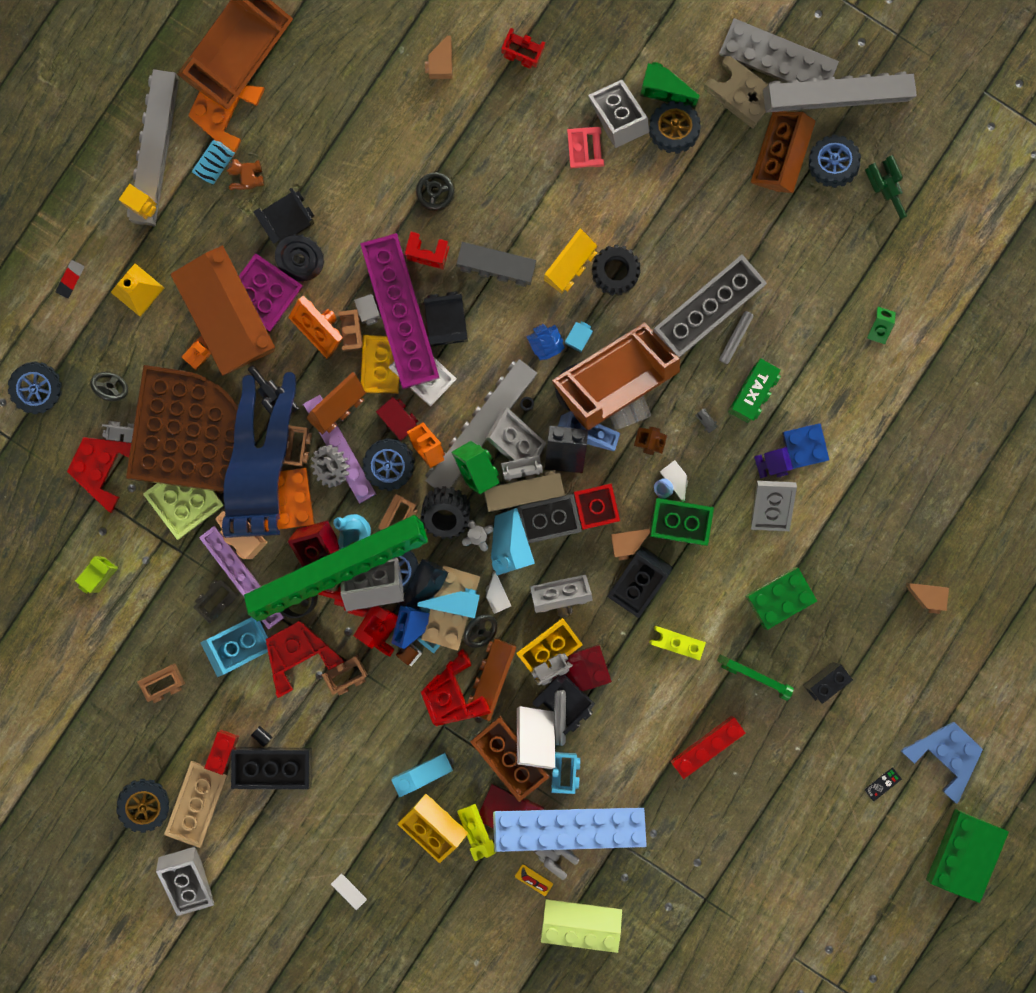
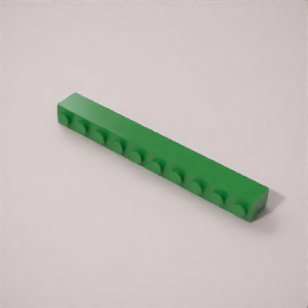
M412 515L244 594L248 615L257 622L265 620L268 616L282 612L284 609L299 604L309 597H314L326 589H331L341 582L348 581L356 575L368 572L371 568L385 564L395 557L402 556L412 549L421 547L428 542L423 522L416 515Z

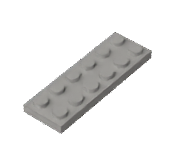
M735 18L719 53L722 57L731 56L742 65L785 83L790 80L805 82L807 79L816 78L817 81H820L827 77H833L839 63L835 59Z

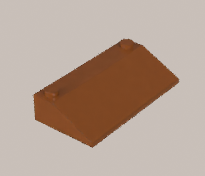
M230 0L177 75L228 110L293 18L272 0Z
M223 245L199 256L170 274L222 376L275 351V346Z
M644 322L552 380V383L575 418L586 430H590L680 372V358Z

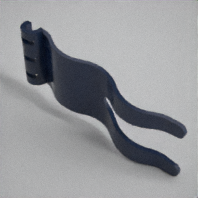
M292 372L284 374L282 383L284 393H280L269 420L265 443L261 448L255 447L254 437L255 379L251 375H246L242 380V395L235 421L233 452L224 480L225 517L222 521V531L225 538L280 535V530L277 527V520L280 519L278 481L287 450L290 414L296 394V376ZM265 520H268L269 531L265 529ZM248 521H251L252 532L248 531ZM231 522H233L234 533L230 529Z

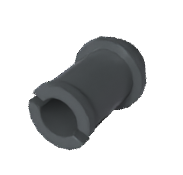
M706 408L695 415L705 427L704 431L710 433L718 427L717 421L714 422Z

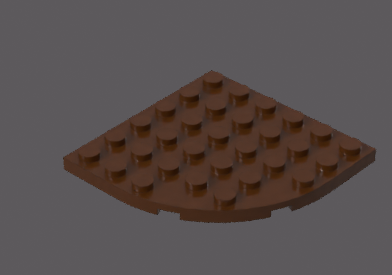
M144 365L126 479L224 492L225 475L233 452L235 421L238 410L234 400L220 386L201 375L182 370Z

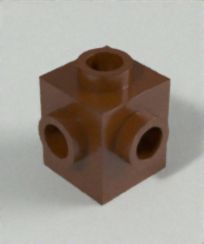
M650 426L649 429L639 427L634 446L643 449L645 454L654 455L655 452L662 454L667 435L660 433L661 429Z

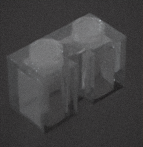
M643 395L609 418L614 431L650 418L651 413Z

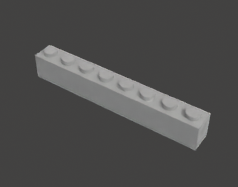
M153 69L152 75L149 76L148 85L150 92L145 98L147 110L143 113L142 117L144 129L139 135L141 147L140 150H137L136 160L138 165L134 169L133 179L135 180L134 187L148 195L157 205L155 213L152 217H148L147 220L128 208L127 217L135 224L156 226L179 84V77L174 72Z
M898 72L895 75L882 73L875 77H871L870 74L861 75L859 78H853V76H844L841 79L827 77L820 81H817L816 78L807 79L805 82H799V80H790L787 83L773 81L763 89L766 112L909 102L917 96L914 74H906V72Z
M520 359L510 364L507 368L509 373L506 377H500L495 384L497 386L494 392L490 391L484 398L486 403L482 408L479 406L472 414L474 416L470 423L467 421L460 430L462 434L459 438L455 436L448 446L451 448L447 453L444 452V461L439 463L435 469L433 467L430 468L426 473L427 483L434 488L439 487V489H442V486H446L450 489L461 475L451 452L470 441L482 447L487 441L485 438L502 409L508 408L511 410L537 376L536 371Z

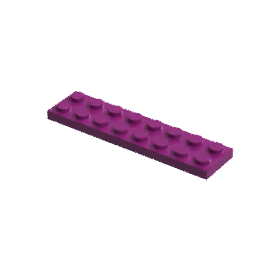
M397 233L360 243L402 389L440 379Z

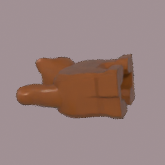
M237 159L231 160L226 172H228V175L234 176L241 174V183H231L229 185L230 190H250L257 186H264L262 175L255 176V173L262 172L259 160H256L255 163H240Z

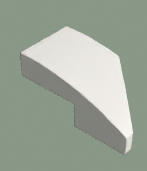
M674 460L662 469L660 474L672 483L673 491L684 502L686 486L688 484L687 475Z
M495 571L492 573L490 583L486 587V598L494 614L511 607L510 601Z

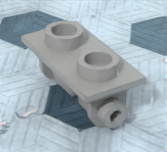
M116 421L102 424V426L107 427L106 430H103L102 434L106 440L120 441L121 434H124L123 442H132L134 424L128 423L127 427L120 426V422Z
M539 455L501 463L505 481L543 473Z
M559 653L549 659L551 664L549 668L546 662L533 668V671H531L534 679L538 677L535 682L538 685H546L553 680L554 676L566 674L569 668L572 667L570 662H565L568 660L566 654Z

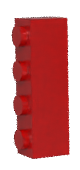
M730 716L670 762L681 777L685 779L746 733L737 720Z

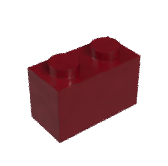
M392 397L376 413L398 439L403 442L408 437L407 431L416 427L419 421L412 413L407 414L404 410L406 405L400 398L396 400Z

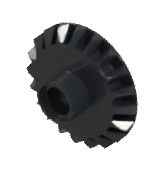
M303 234L287 236L280 241L275 250V260L278 268L296 281L312 280L323 269L325 261L321 247L317 245V241L314 242L310 237H304Z

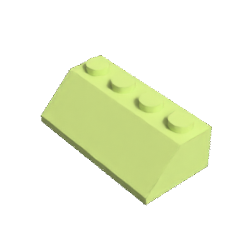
M545 899L540 937L541 943L618 953L622 909Z

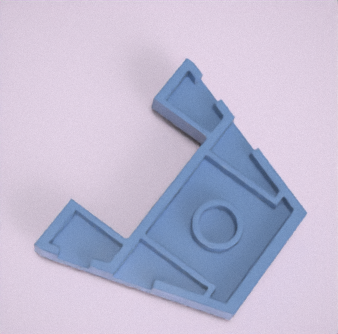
M952 722L931 735L903 748L901 752L914 764L927 750L939 759L956 776L943 789V792L957 804L983 749L955 722Z

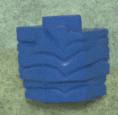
M544 324L539 325V327L533 328L534 333L526 336L531 349L538 356L539 360L549 359L559 354L565 348L556 325L549 328Z

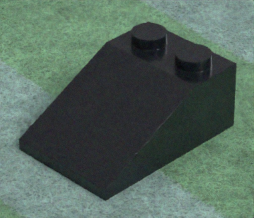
M641 546L607 597L639 618L674 567Z

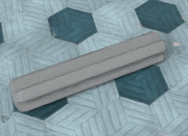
M745 311L719 358L721 362L725 364L730 362L753 319V314Z
M556 690L554 693L555 745L563 746L566 743V735L563 733L566 728L565 690Z

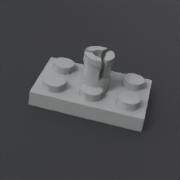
M508 408L502 409L485 438L510 461L540 456L546 445L544 440Z
M757 481L751 530L790 531L797 490L796 482Z
M586 575L530 586L536 613L547 612L557 608L558 616L567 617L568 614H572L571 605L585 604L593 601Z

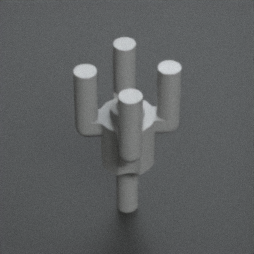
M469 520L468 537L462 540V544L468 546L472 543L479 545L482 551H487L488 545L485 541L487 535L493 532V526L488 525L483 528L477 526L475 521Z
M572 850L533 851L538 855V859L544 863V866L561 880L567 877V873L561 870V866L556 863L560 855L564 856L574 865L579 862V858L573 854Z

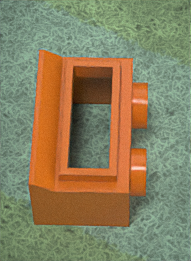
M424 423L407 431L413 448L430 468L444 461L443 456L445 454L441 442Z

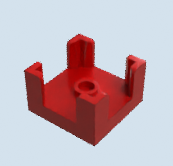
M410 232L405 251L406 259L444 270L450 249L448 241L439 239L434 254L426 249L420 250L422 243L419 240L420 234Z
M381 606L371 607L353 636L372 649L375 647L390 657L394 648L386 643V640L396 626L398 615Z

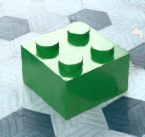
M470 441L451 452L465 484L478 494L499 484L497 478L499 473L495 466H492L490 462L492 458L487 449L484 450L479 444L477 445Z

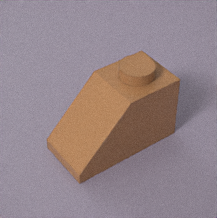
M446 36L428 55L429 61H425V73H429L430 79H452L451 36Z
M650 529L611 534L614 557H618L619 560L630 559V555H634L647 538Z
M906 583V588L922 608L929 609L928 613L940 614V610L947 611L949 588Z

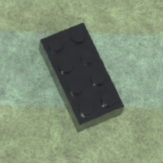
M235 747L231 750V789H310L312 787V748Z

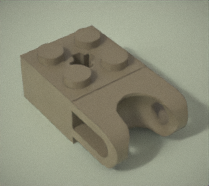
M726 56L722 60V68L729 74L730 80L720 83L714 79H709L704 83V89L722 103L726 109L754 129L766 113L763 89L768 84L731 56ZM749 97H752L754 100L750 102Z

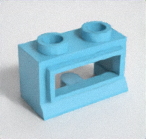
M555 752V768L552 769V793L575 794V789H579V777H576V769L580 770V758H577L576 753ZM562 758H571L570 786H560Z

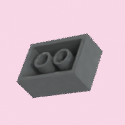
M574 494L517 506L528 543L582 532Z

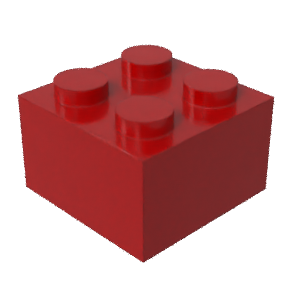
M612 483L573 492L582 530L620 521Z

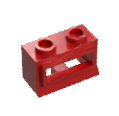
M510 28L502 45L501 53L504 54V58L510 61H514V59L521 61V65L526 68H531L532 66L536 68L545 49V42L542 41L539 45L532 42L530 36H518L514 34V29ZM511 43L536 53L535 59L509 49Z

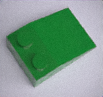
M656 62L648 63L640 96L668 103L670 101L679 103L680 101L684 102V105H690L693 109L696 108L700 97L698 93L668 68L663 67L662 64Z

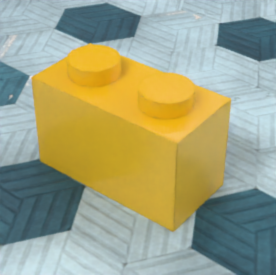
M130 183L119 198L127 208L146 220L148 217H152L156 211L157 204L148 195Z

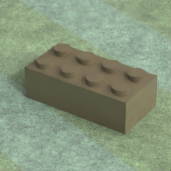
M555 470L544 472L542 477H537L536 474L525 476L523 481H518L515 478L511 479V481L506 480L504 485L497 484L484 492L488 512L565 496L560 473H555Z

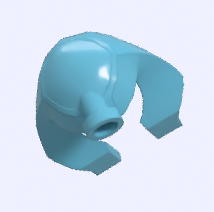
M350 514L344 518L338 517L334 519V526L340 531L338 539L339 549L371 535L370 524L363 516Z

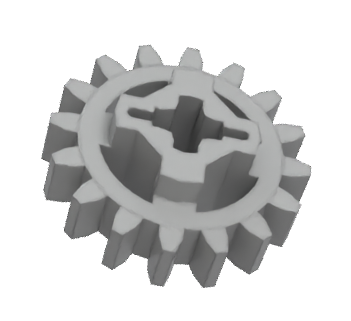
M332 445L318 448L319 450L314 452L315 456L311 458L314 461L311 467L315 468L313 475H318L317 481L322 480V485L328 484V487H336L346 481L345 476L349 475L346 469L350 465L345 463L348 458H343L344 452H338V447L332 448Z

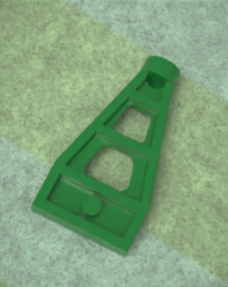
M721 654L717 659L718 662L722 663L721 668L733 674L740 672L778 690L779 698L788 701L793 694L794 688L788 684L783 685Z

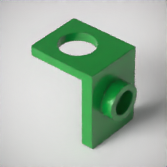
M877 307L876 319L867 339L886 344L895 325L896 313ZM881 313L888 314L890 317H885Z

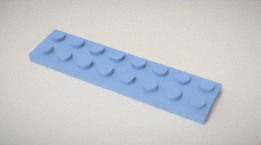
M644 808L493 812L495 852L646 847Z

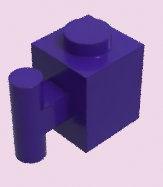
M787 447L764 453V462L762 455L754 456L760 478L767 477L766 469H768L770 476L776 474L777 478L788 475L787 471L793 469Z

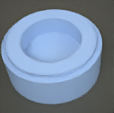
M660 479L654 484V491L658 497L665 499L673 494V485L668 479Z

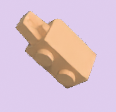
M222 511L216 517V521L221 528L225 511ZM233 522L230 523L232 533H234ZM248 522V531L252 532L251 524ZM262 536L223 537L227 544L236 549L237 555L242 559H253L268 543Z

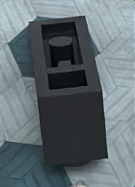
M422 559L404 594V601L400 603L397 610H400V606L420 609L421 607L417 606L418 602L431 599L441 589L449 572L435 562Z

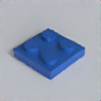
M821 423L782 432L793 469L829 461Z

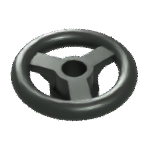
M437 172L426 174L417 184V199L427 209H443L452 201L454 195L453 184L444 174ZM432 178H439L446 183V185L441 186V184L437 181L429 182L428 180ZM423 185L427 187V192L430 195L429 203L422 196ZM437 188L438 192L432 193L431 190ZM448 191L447 198L442 203L435 204L436 198L442 192Z
M100 372L91 378V389L103 400L120 401L128 394L127 383L123 378L114 373ZM100 378H111L110 381L105 383L97 382ZM116 382L122 386L123 391L121 394L115 389Z
M480 615L472 619L464 630L463 638L466 645L472 648H479L488 644L497 632L498 625L496 619L491 615ZM486 620L492 624L491 631H487L485 628ZM477 637H486L482 641L472 642Z

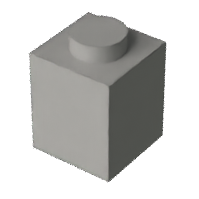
M373 294L354 300L363 324L372 325L378 322L377 319H380L381 316Z

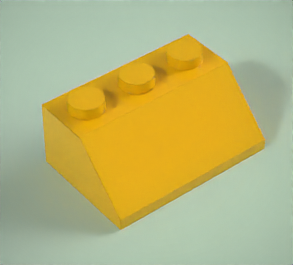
M582 229L577 231L544 274V281L561 294L565 290L568 292L574 285L572 280L576 275L580 277L586 269L584 267L588 260L591 262L597 255V245Z
M562 618L516 654L531 672L533 668L546 662L548 668L551 667L549 659L559 653H565L568 657L583 644Z
M427 794L397 824L439 863L451 854L468 834L462 825L458 824L448 812L444 811Z

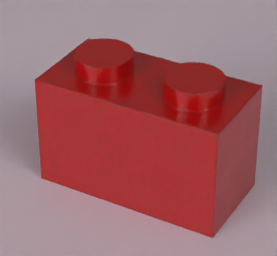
M224 730L218 731L204 769L220 775L225 774L231 761V750L236 747L239 736Z

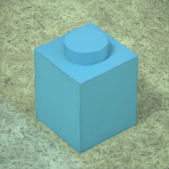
M582 321L580 323L576 322L564 344L581 353L592 335L591 326Z

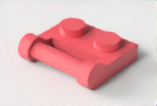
M601 127L567 129L570 169L604 166L600 142ZM587 135H592L594 159L589 160Z

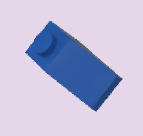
M400 606L391 643L403 649L409 646L425 633L430 613L418 608Z

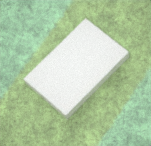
M435 358L434 361L440 379L410 387L430 407L457 380ZM394 361L389 366V369L399 377Z
M522 706L517 708V764L548 769L555 768L554 711Z

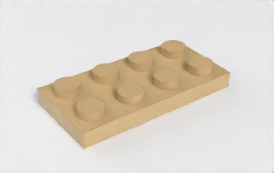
M443 566V569L449 573L441 589L434 595V598L459 591L465 592V588L477 590L480 576ZM430 609L429 622L421 640L458 651L468 617Z
M191 761L164 835L201 848L228 774L220 775L204 769L205 765Z

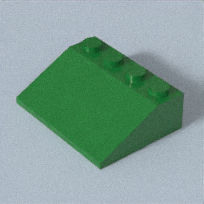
M955 809L926 880L941 889L980 903L1009 831Z

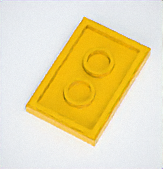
M363 335L361 385L365 392L399 394V377L389 369V366L394 362L387 336Z

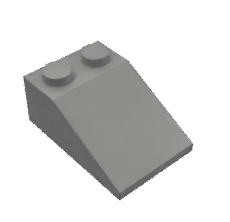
M619 80L588 95L607 136L615 148L649 133L648 117L623 80Z
M195 847L158 857L156 872L177 916L214 905L203 863Z

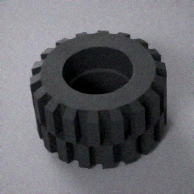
M607 246L594 259L592 279L596 283V287L598 289L601 288L603 293H610L609 295L611 296L617 294V296L622 295V293L626 294L631 288L633 289L638 281L641 271L640 262H638L637 255L634 256L631 249L627 250L626 246ZM613 260L622 262L627 268L626 277L618 281L608 278L605 274L606 264Z
M442 486V489H439V487L434 488V492L431 490L428 492V496L426 495L424 498L420 520L423 522L424 528H427V532L429 534L433 533L434 537L441 536V539H445V537L452 539L454 535L458 537L461 532L464 533L468 526L471 511L470 501L467 500L465 494L462 495V491L459 489L456 491L454 487H450V489L446 486ZM448 510L452 512L453 515H443L438 511Z

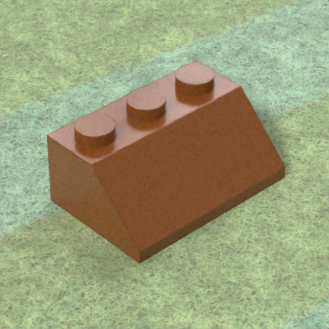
M352 372L318 403L306 419L322 435L326 431L328 433L332 432L337 427L335 423L339 419L343 421L351 414L349 410L353 406L357 408L364 401L363 396L366 392L356 374Z

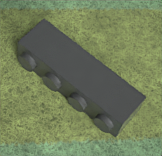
M462 242L457 267L462 272L471 273V271L479 272L478 275L489 278L491 275L497 277L499 281L508 282V280L515 281V284L518 286L526 287L531 285L536 260Z

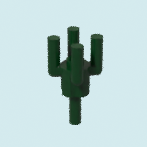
M891 155L882 162L887 175L881 176L876 163L869 165L865 172L874 192H882L885 201L892 200L901 220L907 217L898 197L903 194L898 183L903 179V176L894 156Z

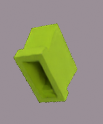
M94 556L75 582L79 584L78 588L86 594L88 592L98 593L118 568L105 557Z

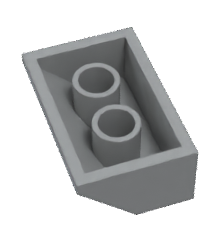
M398 558L391 559L385 564L371 568L368 572L341 582V597L346 611L404 601Z

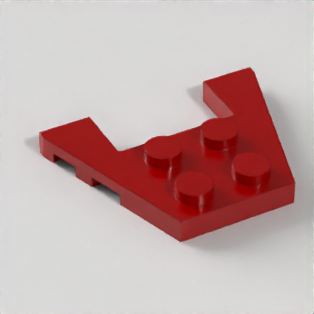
M83 437L67 472L108 512L112 513L120 497L103 490L102 487L118 454L129 457L131 443Z
M301 620L266 638L277 698L293 690L284 672L319 653L328 671L344 662L333 649Z
M464 649L460 650L457 653L456 659L453 662L450 661L446 665V669L440 675L437 674L421 691L429 716L435 726L491 713L488 703L483 696L469 704L465 702L455 677L456 674L472 666Z

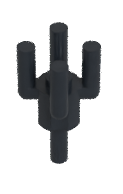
M252 365L247 370L261 386L257 392L263 398L261 401L262 405L271 415L280 393H284V389L281 386L278 387L273 380L266 382L255 366ZM293 401L291 411L295 413L300 408L295 403V401Z

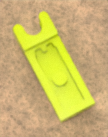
M654 626V630L659 632L661 636L659 640L651 639L649 644L690 658L701 659L706 642Z
M476 804L458 810L463 828L468 832L467 838L472 847L470 851L474 861L494 855L496 852L494 851L493 840L489 839Z

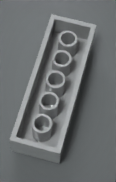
M742 254L658 324L653 331L680 358L759 292L767 283Z

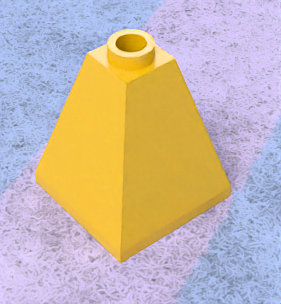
M134 264L111 293L141 317L164 290V287L137 264Z

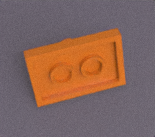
M304 296L298 299L288 318L328 359L333 355L343 339L340 332L331 325L337 321L336 315L329 309L320 314L313 303Z

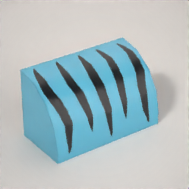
M213 140L192 172L203 180L214 184L235 153L223 143Z

